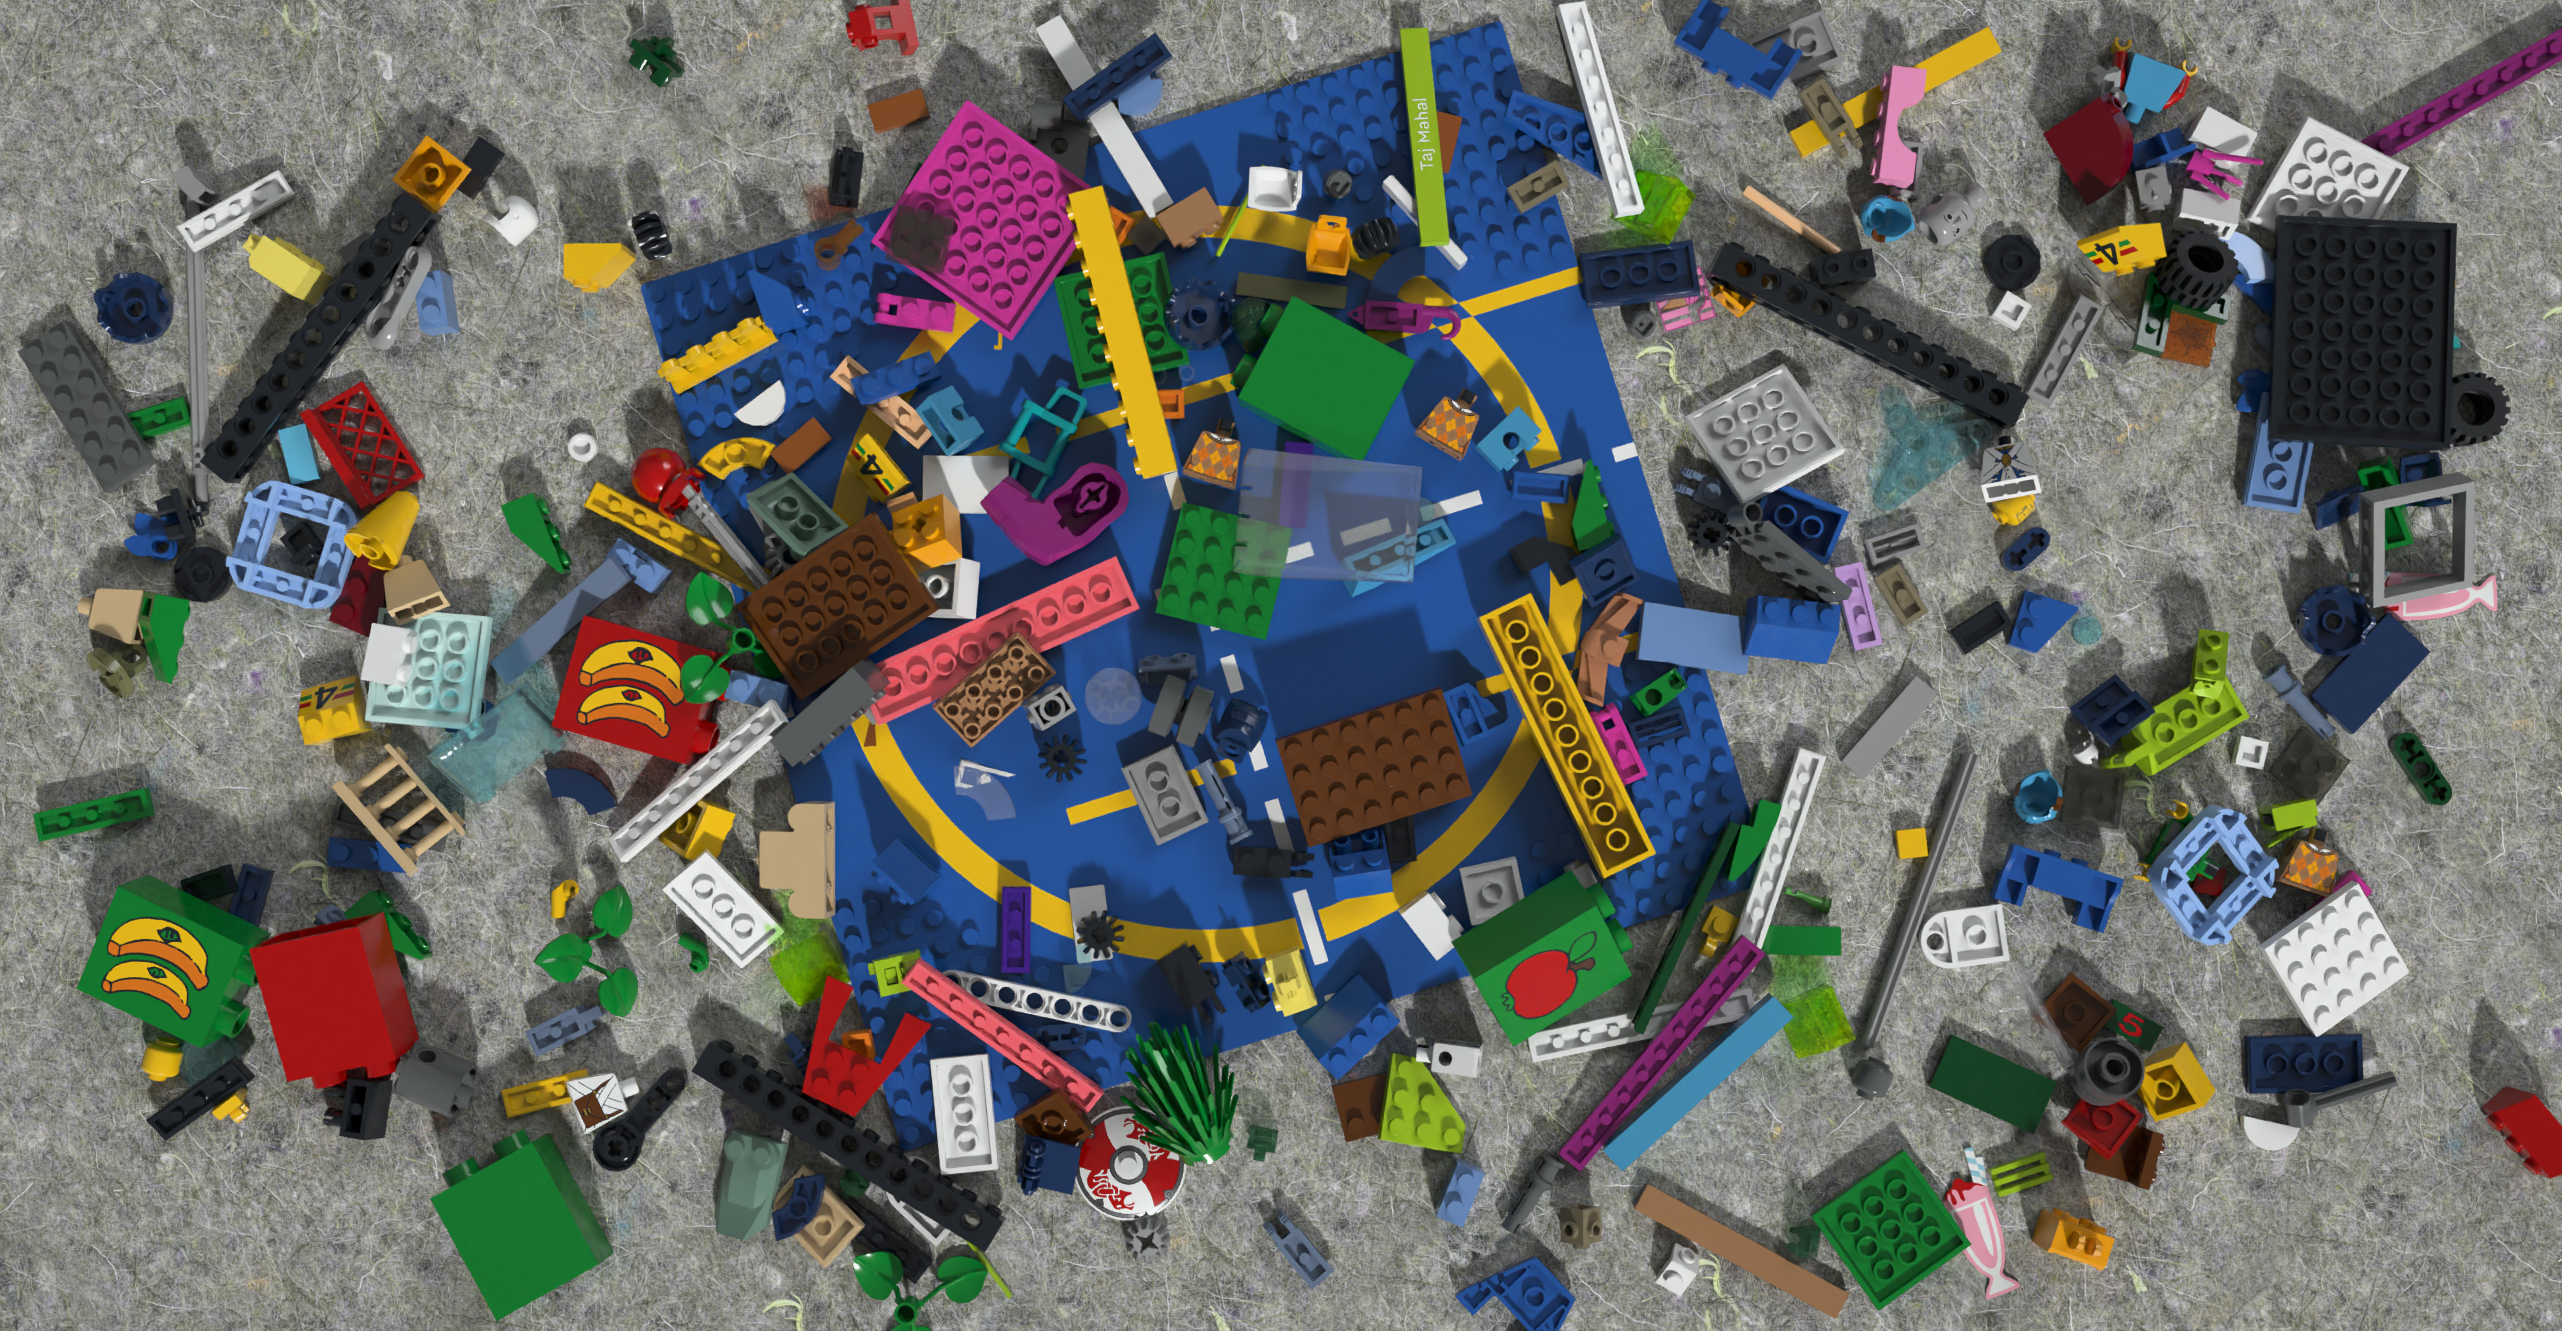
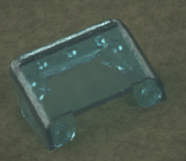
M526 680L517 686L514 692L502 698L499 703L471 723L450 735L448 739L444 738L435 744L426 757L433 766L474 803L481 801L482 804H485L497 795L495 791L497 788L551 751L554 755L567 745L564 740L570 733L551 726L555 714Z

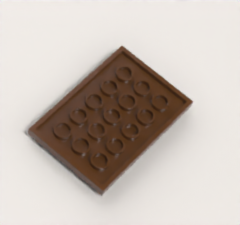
M875 511L735 605L800 700H803L941 608Z
M1440 686L1275 738L1308 847L1472 796Z

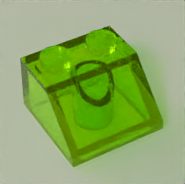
M826 930L768 959L780 984L799 1007L823 995L828 974L846 983L850 981V977Z

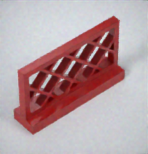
M363 381L313 410L309 408L300 413L303 421L359 507L366 514L374 510L377 505L384 502L395 492H401L425 477ZM362 391L367 398L364 410L349 407L351 397ZM370 406L373 407V409L375 410V412L369 411V410H370ZM331 408L342 410L339 425L328 423L322 414ZM348 411L363 414L359 429L344 426ZM368 416L381 419L380 433L365 431ZM331 428L337 429L336 435ZM386 429L388 430L391 436L385 435ZM343 430L358 433L354 448L345 447L341 444L340 440ZM363 435L378 438L375 453L359 450ZM383 439L396 442L398 446L395 457L380 454ZM346 451L353 452L352 458H350ZM401 452L407 460L400 458ZM358 454L373 457L370 472L357 469L356 461ZM378 458L394 461L390 476L375 473ZM399 463L411 465L416 473L405 480L395 478ZM362 475L368 476L367 482L365 481ZM374 477L389 480L386 491L378 496H375L371 490Z

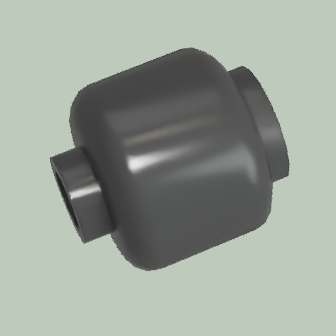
M1869 1056L1868 1060L1861 1059L1851 1078V1084L1858 1088L1856 1094L1870 1101L1873 1100L1874 1096L1878 1098L1885 1097L1894 1078L1893 1072L1889 1070L1891 1066Z

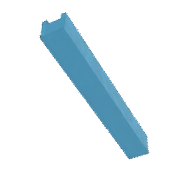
M1768 993L1621 1125L1604 1143L1603 1151L1623 1172L1794 1017L1774 996Z

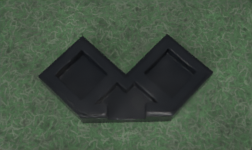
M1533 536L1508 550L1521 575L1547 562L1559 586L1575 579L1568 561L1577 557L1572 547Z

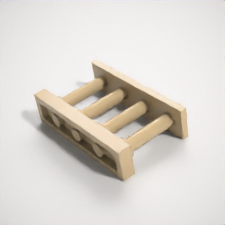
M387 743L384 748L391 756L354 784L350 783L346 786L342 780H339L331 787L411 877L419 871L418 867L414 864L419 860L417 857L453 829L462 837L466 833L462 828L465 821L455 810L449 813L407 765L406 762L410 758L399 746L393 749ZM399 764L409 778L373 806L369 804L364 807L358 800L363 796L361 793ZM418 786L428 799L392 827L388 825L384 829L377 821L381 818L380 814ZM436 807L447 820L410 849L407 847L402 850L396 843L400 839L399 835Z

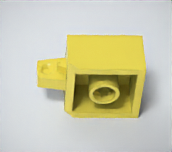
M251 233L243 245V248L251 254L248 258L251 269L289 294L313 305L316 304L333 278L325 272L327 266L312 257L310 258L300 248L278 236L273 240L264 235L260 237Z
M1298 945L1266 956V964L1262 965V971L1267 984L1273 983L1275 991L1272 992L1271 996L1277 1012L1282 1010L1284 1017L1317 1005V998Z

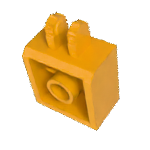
M944 494L892 512L893 530H890L889 533L917 574L962 557L960 512Z
M2053 1207L2052 1212L2045 1209L2041 1210L2031 1241L2047 1252H2054L2091 1265L2102 1271L2106 1267L2115 1239L2106 1234L2107 1229L2097 1225L2098 1223L2083 1217L2078 1219L2066 1211Z

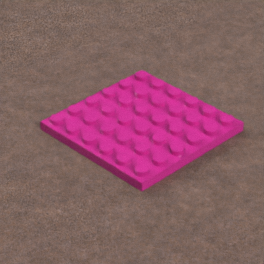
M966 100L871 242L1013 341L1054 281L1053 279L1056 278L1076 248L1073 231L1078 229L1076 223L1072 224L1068 217L1065 203L1070 202L1068 194L1092 187L972 102Z

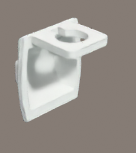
M1267 166L1249 168L1248 207L1277 212L1296 210L1302 192L1301 170L1295 172L1284 168Z

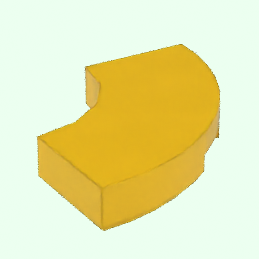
M752 437L732 439L710 449L697 465L724 480L732 471L741 467H754L763 470L771 457L770 453L777 446L768 441Z

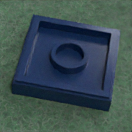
M1618 533L1568 561L1581 591L1591 608L1640 580L1623 539Z

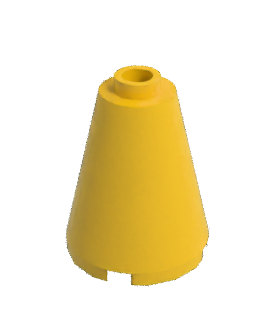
M397 491L347 531L344 537L346 546L358 558L362 554L369 558L370 561L367 564L381 570L391 571L399 563L420 510L417 497L408 491Z

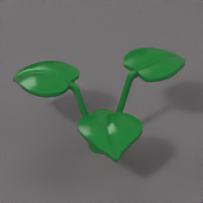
M704 572L698 573L687 589L685 599L687 613L698 625H706L713 620L715 625L728 630L730 634L726 638L728 651L717 659L715 663L706 655L693 656L684 663L681 669L680 680L684 699L692 704H703L713 701L726 691L730 676L719 665L733 654H741L750 650L755 653L753 665L762 676L767 678L783 676L758 638L756 637L755 639L751 630L747 628L736 629L734 625L730 626L719 621V619L727 617L732 611L733 597L724 584L709 577Z
M616 885L614 888L601 894L595 901L592 909V919L594 924L602 929L600 932L589 936H582L581 938L572 933L562 934L547 944L534 959V963L544 969L551 978L562 983L573 981L580 974L583 966L604 974L607 978L598 985L599 1000L608 1012L619 1017L627 1016L636 1000L638 981L635 974L630 969L623 967L617 968L611 973L609 970L589 962L588 959L591 958L593 952L589 941L603 937L607 932L612 937H620L628 930L632 921L633 908L626 890L622 886Z
M877 1251L858 1255L853 1260L856 1278L863 1291L871 1298L885 1300L890 1296L892 1289L894 1290L896 1297L894 1301L898 1304L895 1308L894 1316L899 1324L891 1331H932L927 1326L916 1327L915 1320L921 1313L922 1306L944 1288L947 1297L953 1302L960 1304L968 1303L979 1295L988 1274L987 1267L975 1258L962 1255L950 1257L940 1265L937 1271L938 1277L943 1283L919 1300L914 1296L901 1297L900 1288L896 1284L903 1278V1267L900 1260L892 1253Z

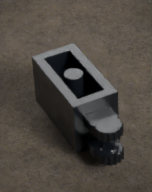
M1185 941L1157 959L1156 962L1186 1010L1194 1006L1203 1021L1208 1024L1212 1021L1211 1015L1204 1008L1201 1001L1210 997L1218 1012L1223 1014L1227 1010L1216 993L1217 988L1215 984L1218 983L1215 975L1210 968L1207 970L1203 968L1200 963L1203 957L1196 945L1190 946Z

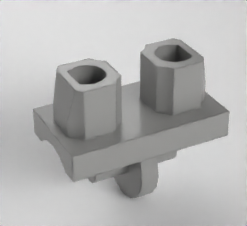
M2098 65L2086 73V81L2092 85V88L2085 94V103L2089 104L2098 97L2110 92L2112 96H2116L2119 99L2123 108L2126 106L2127 95L2120 90L2121 69L2114 66L2106 70Z

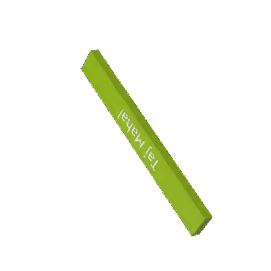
M1403 28L1399 30L1419 244L1420 247L1447 246L1450 240L1428 28Z

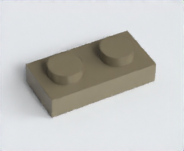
M1557 160L1511 185L1506 191L1521 215L1568 188L1570 182Z
M1899 563L1872 579L1902 627L1929 612Z

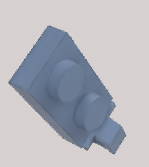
M586 1004L576 1006L525 1031L536 1056L539 1057L590 1032L591 1029L596 1027L593 1020L608 1014L602 1004L589 1010Z

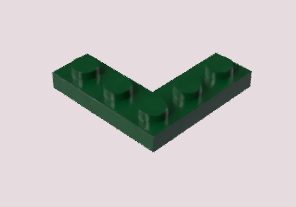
M2150 271L2145 278L2132 350L2159 358L2164 353L2172 310L2223 325L2228 320L2232 296L2223 294L2214 305L2210 304L2207 308L2199 306L2196 309L2191 308L2190 305L2185 307L2180 305L2179 301L2170 299V295L2161 290L2162 285L2158 284L2156 280L2158 275Z

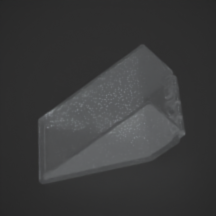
M1252 448L1248 450L1243 460L1241 485L1251 487V490H1240L1238 513L1249 515V519L1238 518L1236 542L1246 543V547H1235L1233 572L1285 579L1413 582L1423 467Z

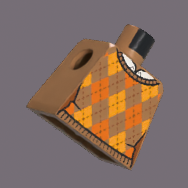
M1464 388L1456 401L1444 396L1417 428L1414 435L1461 462L1466 454L1479 419V415L1470 410L1477 396Z
M1219 419L1215 434L1203 430L1183 468V475L1235 490L1241 453V442L1231 439L1235 423Z
M2311 827L2306 841L2290 839L2277 861L2279 868L2275 869L2274 881L2318 897L2327 898L2332 895L2339 855L2335 851L2323 848L2329 832Z

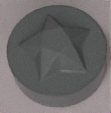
M1332 169L1324 176L1322 187L1324 192L1330 197L1341 199L1349 194L1352 188V179L1347 172L1341 169Z
M1637 309L1627 319V331L1638 339L1647 338L1655 329L1656 319L1649 311Z

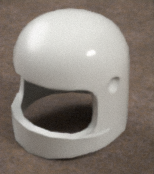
M512 195L504 199V202L510 209L504 218L498 220L488 212L481 219L494 226L511 244L517 247L537 228L539 217L534 207L527 200L520 196Z

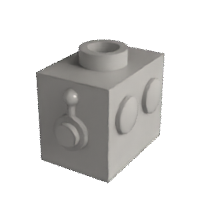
M2166 166L2135 171L2134 180L2139 211L2147 210V213H2154L2165 210L2164 206H2169L2172 193L2171 184L2167 179Z
M1059 684L1046 687L1041 693L1030 697L1025 703L1021 704L1027 713L1026 717L1030 724L1033 723L1034 727L1041 731H1044L1077 710L1071 701V694L1068 691L1066 692L1064 687Z

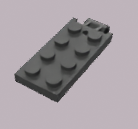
M1750 501L1734 505L1728 510L1727 519L1731 526L1735 527L1729 536L1741 545L1743 551L1760 560L1761 565L1765 569L1777 574L1782 579L1783 584L1800 593L1804 601L1832 603L1848 600L1853 591L1769 520L1760 522L1763 511L1758 503Z

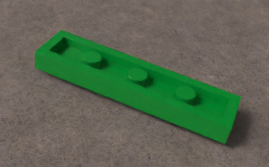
M143 788L35 813L33 817L38 840L42 842L155 816L150 788Z

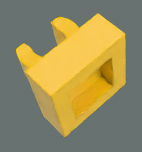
M242 1087L216 1105L212 1114L219 1120L229 1114L235 1122L239 1123L247 1117L246 1112L250 1110L249 1106L244 1102L248 1091Z

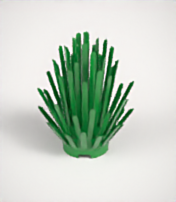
M1157 1022L1148 1023L1151 1037L1146 1042L1136 1033V1039L1140 1045L1139 1051L1147 1064L1142 1063L1133 1047L1128 1046L1129 1051H1126V1057L1147 1087L1141 1083L1135 1074L1125 1072V1074L1137 1087L1136 1096L1169 1129L1161 1125L1127 1097L1120 1096V1099L1136 1111L1135 1115L1131 1118L1152 1131L1144 1132L1146 1136H1141L1139 1139L1180 1155L1186 1165L1194 1167L1193 1162L1204 1160L1206 1164H1210L1228 1152L1231 1148L1229 1142L1231 1138H1234L1230 1128L1239 1099L1237 1094L1232 1097L1234 1072L1229 1075V1064L1227 1066L1225 1064L1222 1068V1082L1220 1081L1218 1046L1214 1044V1102L1204 1056H1202L1198 1037L1194 1041L1195 1054L1187 1026L1182 1024V1031L1195 1069L1194 1072L1178 1027L1176 1026L1175 1032H1171L1170 1037L1165 1028L1162 1031Z

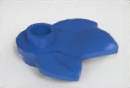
M2249 369L2237 377L2238 382L2245 389L2238 397L2236 410L2243 412H2257L2259 410L2262 392L2269 393L2270 372L2265 373L2259 369Z
M137 513L135 518V532L137 535L124 540L127 549L134 555L151 556L159 562L173 559L178 552V543L168 542L163 526L179 522L177 514L162 517L159 520L148 514ZM168 544L166 552H159L160 545Z

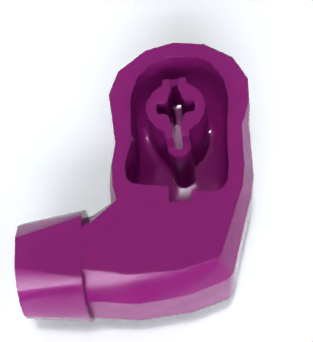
M1091 462L1079 467L1063 486L1051 492L1042 501L1031 497L1032 493L1009 475L993 488L980 504L995 525L1001 528L1014 546L1031 560L1042 566H1048L1090 543L1109 524L1119 518L1126 510L1129 495L1127 484L1119 472L1108 465Z

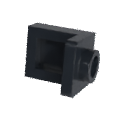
M300 521L280 538L293 556L289 559L292 565L310 566L320 558L319 554L323 551L324 544L306 521Z

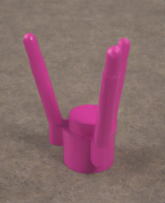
M2205 148L2203 152L2195 150L2185 172L2192 174L2190 178L2201 182L2213 192L2228 200L2230 195L2204 176L2208 177L2212 174L2239 186L2243 184V181L2213 168L2216 161L2211 160V158L2262 165L2264 161L2252 157L2213 152Z

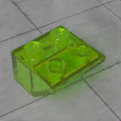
M1637 169L1635 178L1644 205L1643 212L1614 218V214H1612L1611 218L1649 240L1669 245L1696 195L1678 178Z
M1826 983L1781 1002L1784 1008L1794 1017L1783 1027V1030L1797 1059L1831 1051L1856 1039L1833 987Z

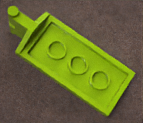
M2226 675L2219 699L2190 695L2189 684L2152 706L2155 713L2122 737V748L2106 758H2102L2099 761V766L2102 769L2132 766L2135 763L2147 776H2152L2248 719L2250 716Z

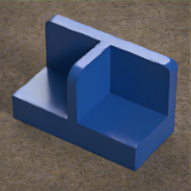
M2180 127L2165 133H2157L2152 138L2133 145V156L2130 164L2133 176H2135V171L2155 168L2186 156L2197 149L2195 143L2186 145Z

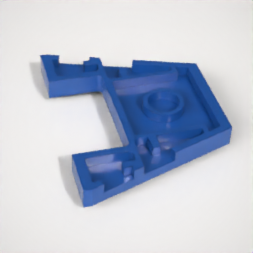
M1536 1255L1454 1294L1472 1315L1479 1311L1493 1296H1496L1528 1331H1559L1576 1300L1573 1294Z

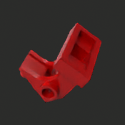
M890 0L891 6L871 7L868 4L854 7V11L848 12L850 22L845 23L852 46H858L860 51H864V49L877 47L880 40H896L899 42L902 56L913 55L919 46L910 1ZM889 18L891 28L877 29L875 19Z

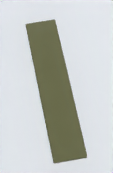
M1239 272L1236 294L1288 302L1294 296L1310 305L1345 309L1348 287Z

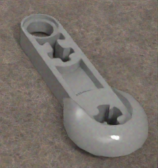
M410 246L406 250L381 302L376 304L366 317L364 325L365 334L368 342L373 347L387 350L394 343L398 332L399 320L405 319L431 267L432 256L428 248Z

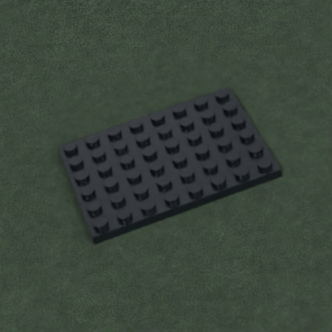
M2278 215L2276 217L2267 441L2440 451L2450 449L2457 223Z

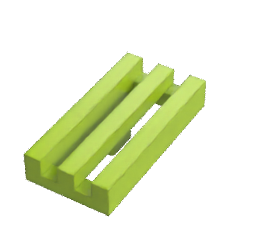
M2039 1151L1988 1168L1996 1195L2003 1197L2054 1180L2049 1171V1164L2045 1159V1152ZM2039 1160V1165L2000 1178L1997 1177L1999 1173ZM2041 1171L2043 1172V1174H2041V1175H2038V1176H2035V1177H2032V1178H2029V1179H2026V1180H2023V1181H2020V1182H2017V1183H2014V1184H2011V1185H2008V1186H2005V1187H2002V1188H2001V1186H2000V1185H2002V1184H2005V1183H2008V1182H2011V1181H2014V1180H2017V1179H2020V1178H2023V1177H2026V1176H2029V1175H2032V1174H2035V1173H2038V1172H2041Z

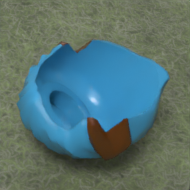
M1881 194L1880 196L1876 195L1867 203H1864V206H1861L1859 219L1864 233L1872 237L1876 242H1894L1915 229L1912 213L1903 199Z
M2048 769L2025 776L2017 783L2013 793L2015 799L2013 801V808L2025 822L2030 824H2039L2040 822L2055 818L2063 803L2062 788Z

